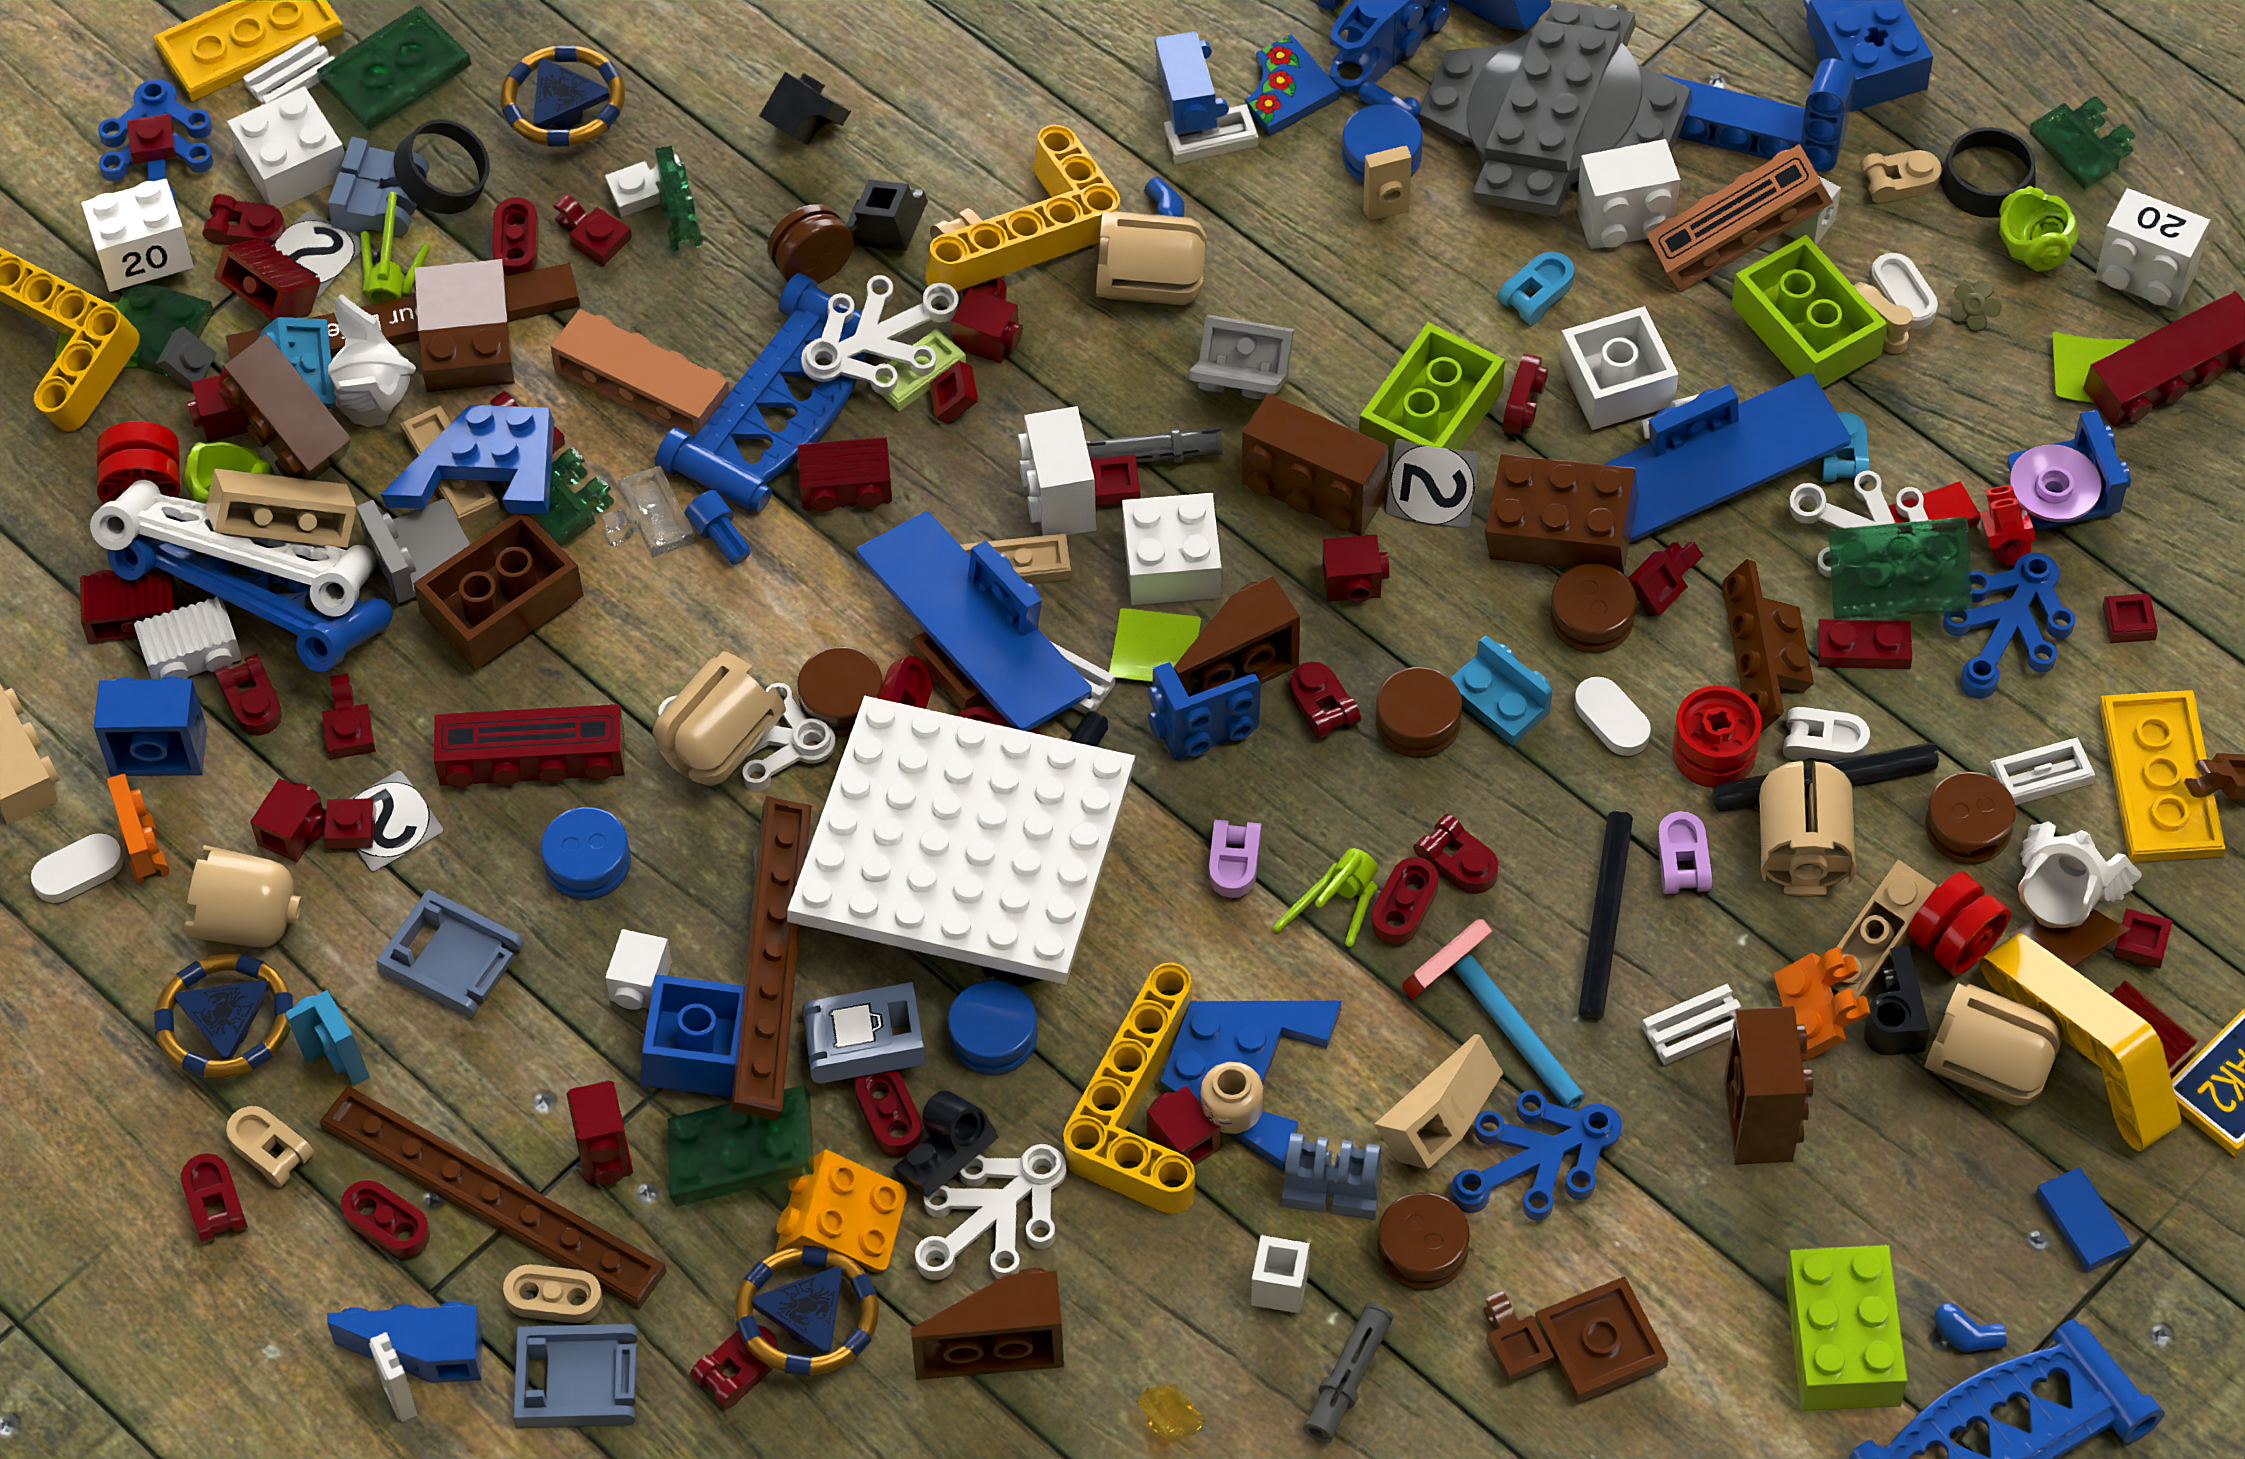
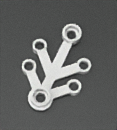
M876 275L867 283V300L856 334L839 342L843 325L848 323L854 316L855 305L849 295L843 293L835 294L828 302V319L822 337L809 343L804 348L801 358L804 372L816 381L827 382L843 375L869 382L872 389L879 394H889L897 386L898 375L896 369L889 364L873 366L852 359V357L866 352L909 364L911 371L916 375L926 376L931 374L936 365V353L931 347L926 345L914 347L890 339L930 320L934 322L949 321L957 311L958 294L952 286L946 283L932 284L924 292L923 303L878 324L884 305L888 304L892 299L893 283L886 276ZM882 286L887 292L883 295H878L872 289ZM935 303H943L947 306V309L936 310L932 306ZM842 304L847 306L849 310L845 313H838L833 308L836 305ZM919 356H925L930 360V363L920 365L915 359ZM827 358L831 361V364L827 366L818 365L816 360ZM879 375H888L892 380L889 383H880L876 378Z
M1873 471L1860 472L1854 481V493L1858 499L1865 501L1873 521L1826 503L1824 491L1815 484L1804 483L1792 491L1790 495V512L1797 521L1810 524L1819 520L1864 538L1839 548L1826 547L1821 550L1818 555V570L1825 577H1837L1843 573L1846 565L1891 549L1905 554L1906 556L1882 566L1871 563L1862 568L1860 572V587L1864 592L1875 595L1884 591L1887 582L1915 572L1930 578L1942 577L1948 574L1956 564L1957 550L1954 543L1948 537L1934 533L1923 508V494L1914 487H1906L1898 492L1896 510L1901 516L1909 518L1915 537L1898 530L1881 492V478ZM1870 481L1876 487L1871 491H1864L1861 489L1860 484ZM1905 498H1914L1918 504L1915 507L1908 508L1901 502ZM1809 502L1814 504L1816 509L1812 512H1804L1799 507L1803 503ZM1936 552L1942 556V559L1939 562H1930L1926 559V555ZM1828 557H1834L1840 563L1835 567H1828L1823 561ZM1869 574H1877L1882 580L1877 584H1870L1865 578Z
M784 683L771 684L766 689V692L774 687L779 695L786 697L784 700L786 711L782 716L790 728L774 726L748 755L750 756L768 745L783 747L764 760L755 759L745 764L742 771L745 786L751 791L765 790L771 783L772 775L799 760L806 763H819L829 758L835 750L836 740L833 730L819 719H807L793 700L791 688ZM677 696L669 697L662 702L659 707V716ZM810 741L819 742L818 745L814 746L806 745ZM754 772L764 773V776L759 779L749 777Z
M1046 1144L1030 1147L1021 1158H984L978 1155L959 1171L960 1179L965 1185L979 1187L987 1181L988 1177L1013 1178L1014 1180L1003 1189L948 1188L943 1185L929 1198L923 1196L925 1211L935 1218L947 1216L952 1209L979 1210L948 1237L931 1236L923 1239L918 1244L915 1258L919 1273L930 1280H940L947 1277L955 1267V1257L995 1223L996 1246L990 1257L991 1272L997 1279L1007 1274L1018 1273L1020 1271V1259L1015 1250L1016 1206L1031 1192L1033 1218L1026 1225V1239L1028 1244L1035 1249L1043 1250L1049 1248L1055 1241V1225L1051 1220V1190L1058 1187L1065 1179L1067 1169L1064 1156L1057 1149ZM970 1166H979L982 1169L977 1175L966 1173V1169ZM1040 1166L1048 1167L1051 1170L1047 1174L1034 1173V1170ZM936 1196H942L947 1199L944 1204L939 1206L930 1203V1200ZM1037 1228H1045L1049 1231L1045 1237H1036L1032 1232ZM933 1258H940L944 1261V1264L938 1267L927 1265L929 1260ZM1005 1258L1014 1262L1011 1267L1005 1269L997 1266V1262Z

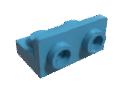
M277 317L262 329L259 338L267 333L326 408L330 409L336 404L333 393L334 385L328 374L331 353L327 319Z
M1486 635L1478 641L1477 655L1450 678L1460 692L1462 706L1511 746H1514L1550 714L1552 688L1547 679L1538 671H1530L1520 663L1506 645L1502 643L1497 644Z
M328 990L316 996H308L301 999L294 1008L285 1013L306 1062H310L325 1054L335 1074L337 1075L345 1071L353 1086L370 1078L354 1036Z

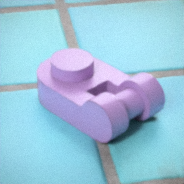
M1678 811L1670 813L1663 818L1659 825L1657 841L1663 894H1678L1679 889L1696 888V892L1712 891L1711 865L1703 822L1696 815L1689 812ZM1693 860L1694 869L1678 870L1677 861Z
M1214 820L1209 879L1214 891L1221 896L1228 898L1241 897L1254 887L1262 823L1247 822V827L1229 825L1228 820ZM1227 844L1244 845V849L1228 848Z

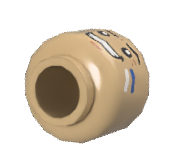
M1225 1062L1216 1065L1207 1072L1201 1083V1106L1203 1112L1212 1123L1220 1126V1132L1237 1134L1247 1131L1258 1122L1263 1112V1084L1261 1079L1250 1066L1240 1062Z

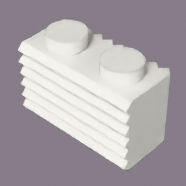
M218 596L214 599H207L205 602L199 601L196 605L190 604L187 608L181 607L178 611L164 612L161 616L154 615L152 619L145 618L143 622L136 621L134 623L151 679H162L169 676L188 679L191 675L207 670L214 672V670L224 666L229 668L233 662L242 660L224 601Z

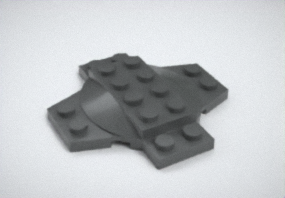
M1553 0L1545 21L1538 20L1533 33L1527 34L1511 44L1446 50L1419 116L1422 126L1464 146L1469 142L1473 143L1479 154V159L1484 165L1473 190L1475 203L1557 217L1570 184L1579 181L1582 155L1666 139L1672 153L1692 103L1691 88L1636 63L1633 55L1627 49L1636 26L1634 12Z

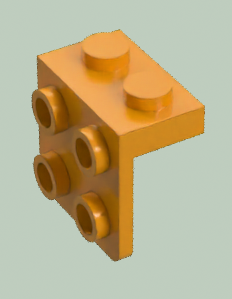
M824 1149L806 1162L799 1163L793 1170L788 1183V1189L792 1191L789 1204L783 1210L777 1223L776 1231L780 1236L775 1252L791 1247L815 1245L819 1248L841 1253L859 1266L874 1273L885 1270L889 1265L907 1196V1190L904 1185L827 1149Z

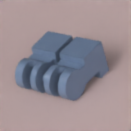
M351 137L341 165L342 172L338 173L328 201L332 228L354 232L376 230L383 234L388 195L390 192H395L397 200L393 237H400L407 233L411 223L410 216L413 215L417 204L405 194L396 179L393 165L395 152L369 147L368 140ZM412 152L417 169L426 179L429 163L421 155Z
M1291 1133L1285 1167L1282 1207L1325 1213L1327 1196L1330 1193L1334 1194L1332 1214L1376 1220L1382 1182L1381 1145L1367 1143L1366 1149L1360 1150L1354 1147L1353 1141L1343 1140L1341 1152L1336 1154L1335 1165H1332V1150H1328L1329 1138L1318 1137L1317 1142L1311 1143L1305 1140L1304 1134Z

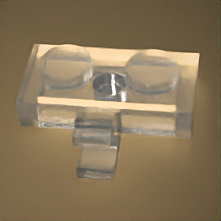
M660 466L618 480L619 491L627 508L614 510L602 516L606 529H603V534L609 546H616L626 542L637 531L640 532L652 558L694 544V533Z

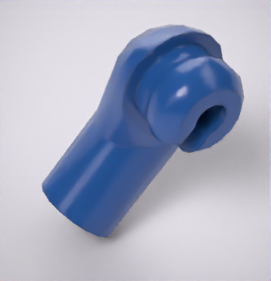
M1372 81L1365 82L1359 90V98L1370 106L1377 104L1393 105L1406 110L1416 119L1420 117L1421 105L1413 97H1406L1402 100Z
M1153 177L1146 184L1144 193L1158 205L1159 212L1156 215L1184 217L1185 203L1180 195L1160 177Z
M1953 1303L1942 1304L1935 1311L1936 1329L1961 1352L2003 1348L2007 1345L2006 1331L2003 1323L1978 1326Z

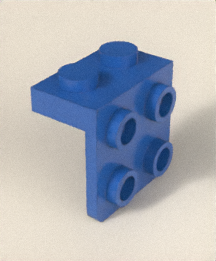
M2098 410L2080 413L2074 439L2050 445L2070 447L2081 452L2092 461L2101 478L2099 499L2089 513L2072 521L2052 522L2037 518L2028 513L2032 525L2036 529L2042 530L2121 512L2126 488H2129L2131 485L2128 466L2124 461H2119L2115 452L2113 431L2109 425L2104 426ZM2030 449L2014 452L2009 455L2007 466L2010 473L2016 460Z
M1170 661L1153 667V687L1148 688V695L1152 705V712L1148 713L1151 730L1156 739H1164L1174 760L1188 755H1201L1212 746L1230 739L1234 741L1244 739L1259 726L1261 683L1255 674H1250L1188 697Z

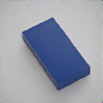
M2081 1167L2075 1168L2038 1186L2036 1195L2087 1272L2130 1252L2132 1244Z

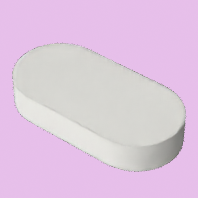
M1888 253L1878 257L1872 266L1870 277L1872 286L1877 288L1882 296L1893 305H1902L1911 310L1913 318L1910 329H1922L1929 326L1935 319L1938 301L1914 263L1908 257L1898 253Z
M1591 677L1579 684L1575 693V710L1612 752L1619 755L1632 756L1642 752L1649 743L1651 727L1649 720L1613 681L1607 678Z
M107 834L89 835L38 861L32 870L31 881L36 894L42 900L50 903L64 902L117 875L123 865V854L119 843L113 837Z

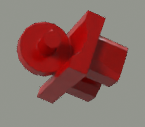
M2004 485L1987 489L1985 492L1989 510L1980 512V518L1990 550H1992L1994 557L2000 563L2015 565L2021 556L2030 553L2031 541H2036L2032 522L2028 512L2019 505L2018 499L2015 498L2013 486Z

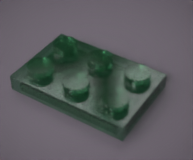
M417 5L316 71L318 80L370 131L472 64L470 54L420 5Z
M1967 517L1829 529L1834 619L1861 620L1974 610Z
M805 1085L784 1090L782 1113L778 1121L731 1111V1103L667 1118L669 1197L676 1207L814 1174L811 1096Z

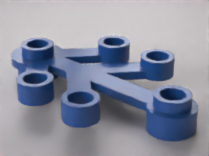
M161 79L148 80L139 85L133 95L135 104L119 119H106L98 127L102 144L110 148L121 146L125 142L126 134L128 133L127 120L170 114L172 120L186 127L187 134L192 138H205L212 131L209 114L201 109L191 111L178 103L173 85ZM197 122H203L200 126H192ZM111 131H118L116 134L107 135ZM174 133L176 156L187 162L190 170L200 173L212 167L213 157L208 145L204 143L191 144ZM130 143L119 153L108 152L100 158L99 167L104 179L118 181L125 177L127 169L133 165ZM197 156H205L200 160L194 159ZM166 159L148 162V181L155 182L166 179ZM114 164L118 165L116 168L113 169L108 168L109 166ZM169 186L170 192H171V194H172V197H173V200H174V203H175V206H176V209H177V201H176V197H175L174 191H173V189Z
M2028 553L2016 561L2013 570L1990 576L1981 571H1971L1965 575L1962 594L1971 602H1981L1988 597V594L2017 588L2013 597L2009 600L1970 610L1964 605L1956 604L1948 607L1945 611L1943 627L1947 633L1953 636H1962L1969 629L1998 622L1980 657L1969 660L1963 667L1960 684L1967 695L1982 699L1991 696L1996 691L1999 680L1997 664L2016 629L2028 652L2027 662L2030 668L2036 672L2044 673L2054 667L2057 650L2053 644L2043 640L2029 606L2033 598L2037 597L2047 616L2046 630L2055 638H2066L2072 634L2075 615L2070 609L2062 607L2054 590L2059 579V568L2056 562L2049 556L2042 553ZM2031 570L2039 571L2042 574H2035ZM1974 583L1980 584L1983 589L1976 590L1969 585ZM1959 617L1965 622L1960 624L1954 623L1951 618ZM2054 620H2064L2068 625H2057L2054 623ZM2043 653L2047 655L2049 659H2038L2035 656V654ZM1976 671L1984 672V673H1986L1987 675H1986V676H1980V675H1977L1975 672H1976Z
M1535 1090L1521 1093L1518 1097L1516 1108L1517 1116L1521 1121L1528 1124L1543 1121L1568 1129L1558 1135L1551 1136L1506 1124L1502 1116L1495 1111L1481 1112L1476 1117L1474 1128L1475 1136L1480 1142L1484 1144L1498 1142L1521 1148L1525 1151L1482 1172L1475 1169L1459 1172L1452 1181V1202L1463 1212H1479L1487 1206L1490 1190L1539 1167L1533 1188L1525 1193L1523 1211L1532 1220H1545L1552 1212V1192L1563 1155L1580 1146L1581 1150L1577 1167L1572 1168L1567 1173L1565 1189L1567 1194L1573 1199L1585 1200L1589 1198L1595 1188L1596 1179L1594 1172L1600 1151L1613 1146L1621 1135L1622 1122L1618 1113L1604 1104H1589L1576 1111L1546 1103L1545 1097ZM1531 1102L1537 1104L1540 1108L1537 1111L1531 1112L1524 1109L1523 1105ZM1599 1121L1606 1124V1126L1602 1129H1595L1589 1123ZM1485 1123H1492L1498 1129L1493 1132H1486L1481 1126ZM1581 1178L1586 1180L1589 1185L1584 1188H1578L1572 1184V1181ZM1471 1182L1478 1184L1480 1187L1475 1191H1469L1463 1187V1184ZM1534 1199H1541L1546 1203V1206L1537 1209L1532 1207L1530 1202Z

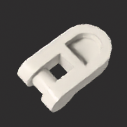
M1794 707L1788 711L1786 725L1790 730V735L1784 739L1783 754L1785 757L1795 761H1802L1808 758L1837 761L1862 756L1866 753L1870 731L1866 722L1860 717L1849 713L1806 707ZM1813 730L1823 732L1822 737L1809 736L1808 734Z

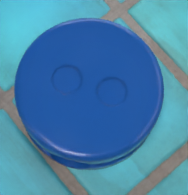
M1387 104L1371 105L1355 112L1348 119L1343 129L1342 160L1348 173L1364 184L1366 155L1407 146L1412 157V177L1418 170L1422 158L1423 135L1418 121L1406 110Z
M580 807L568 810L560 814L548 825L542 837L541 853L546 875L558 891L569 897L593 899L604 896L615 890L624 881L629 872L631 855L626 831L621 822L605 810L594 807Z
M999 980L978 982L964 989L951 1005L948 1015L951 1048L957 1059L967 1068L987 1075L1004 1074L1019 1068L1034 1052L1038 1039L1036 1009L1030 997L1016 985Z

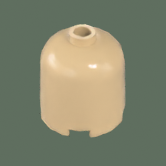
M203 846L202 855H205V861L197 859L187 904L196 906L195 921L185 922V936L255 948H266L276 944L284 935L288 923L297 924L301 911L302 897L294 895V881L291 873L282 864L272 860L216 847Z

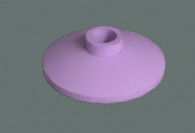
M2041 445L2026 451L2016 460L2010 474V486L2014 488L2015 498L2018 499L2019 505L2031 515L2047 521L2066 522L2078 519L2094 508L2101 493V478L2092 461L2081 452L2062 445Z

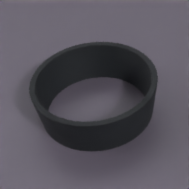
M444 119L425 122L412 131L397 146L393 160L396 179L405 194L424 209L439 214H456L470 208L479 198L490 171L489 156L481 140L467 127ZM421 134H438L460 144L470 154L477 167L479 184L471 190L456 193L439 189L429 183L421 175L413 159L412 147L415 137Z
M1995 127L1976 128L1962 134L1952 144L1942 166L1941 186L1950 202L1962 211L1978 217L1999 218L2001 217L1999 209L2002 201L2009 194L2029 186L2036 187L2035 157L2029 145L2013 132ZM1972 147H1998L2013 153L2021 159L2028 168L2029 174L2020 185L2011 190L1985 192L1975 189L1961 180L1955 172L1952 158Z

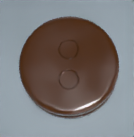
M810 204L791 212L778 223L768 240L767 253L770 260L779 269L787 282L795 274L802 273L815 280L817 284H820L834 276L846 264L853 250L854 239L851 231L831 207L824 204Z
M1583 564L1569 569L1557 580L1552 591L1550 621L1555 634L1569 647L1583 652L1598 653L1619 646L1628 638L1634 626L1637 603L1634 587L1624 574L1607 565Z
M832 647L816 653L805 662L798 676L797 687L801 711L807 719L814 718L825 722L833 730L835 736H850L864 696L877 698L881 692L883 680L879 666L868 654L851 647Z
M1411 667L1392 674L1384 681L1377 695L1376 728L1379 736L1388 747L1405 756L1428 757L1444 751L1455 741L1460 730L1462 712L1460 692L1448 676L1431 668Z
M1979 772L1953 774L1943 779L1930 796L1925 819L1927 836L1934 848L1951 860L1966 864L1989 861L2002 853L2010 841L2016 818L2015 802L2009 790L2000 781L1989 775Z
M1417 1192L1397 1199L1386 1209L1379 1224L1378 1256L1384 1270L1396 1282L1412 1289L1430 1290L1450 1283L1460 1274L1467 1261L1470 1237L1467 1219L1454 1202L1435 1193Z

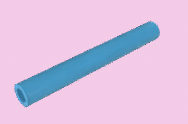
M1472 955L1461 958L1455 964L1453 970L1562 1106L1574 1109L1580 1105L1585 1098L1584 1093Z

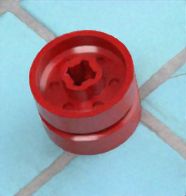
M130 421L116 424L101 433L97 440V495L104 504L116 501L138 480L151 481L158 486L162 495L178 498L180 495V455L177 436L170 429L162 425L146 421Z
M1706 686L1690 693L1679 706L1673 739V759L1680 772L1692 782L1711 788L1716 784L1746 778L1756 762L1762 726L1761 715L1756 704L1743 692L1728 686Z
M1966 872L1954 874L1934 890L1916 912L1907 931L1908 938L1926 953L1934 952V960L1952 976L1962 975L1977 964L1979 959L1987 954L2002 936L2011 918V911L1993 895L1988 894L1984 896V888Z

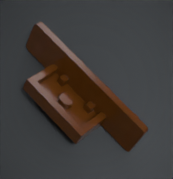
M1746 559L1723 580L1722 586L1741 689L1744 694L1753 700L1759 709L1762 720V733L1783 715L1784 709L1780 687L1804 693L1814 684L1800 607L1763 598L1756 562Z

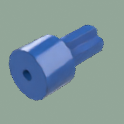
M716 490L704 492L687 506L684 515L702 538L711 537L731 564L737 565L751 554L749 545L731 523L734 513Z

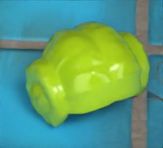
M2029 186L2009 194L2002 201L1999 209L2001 216L1999 235L2012 258L2024 262V264L2036 272L2049 271L2065 263L2072 251V247L2077 243L2078 227L2075 216L2064 200L2058 196L2047 195L2039 188Z
M198 442L192 448L185 462L182 484L184 488L189 489L192 501L207 504L214 469L272 475L273 467L269 461L263 460L255 451L249 448L239 447L227 442L212 444Z

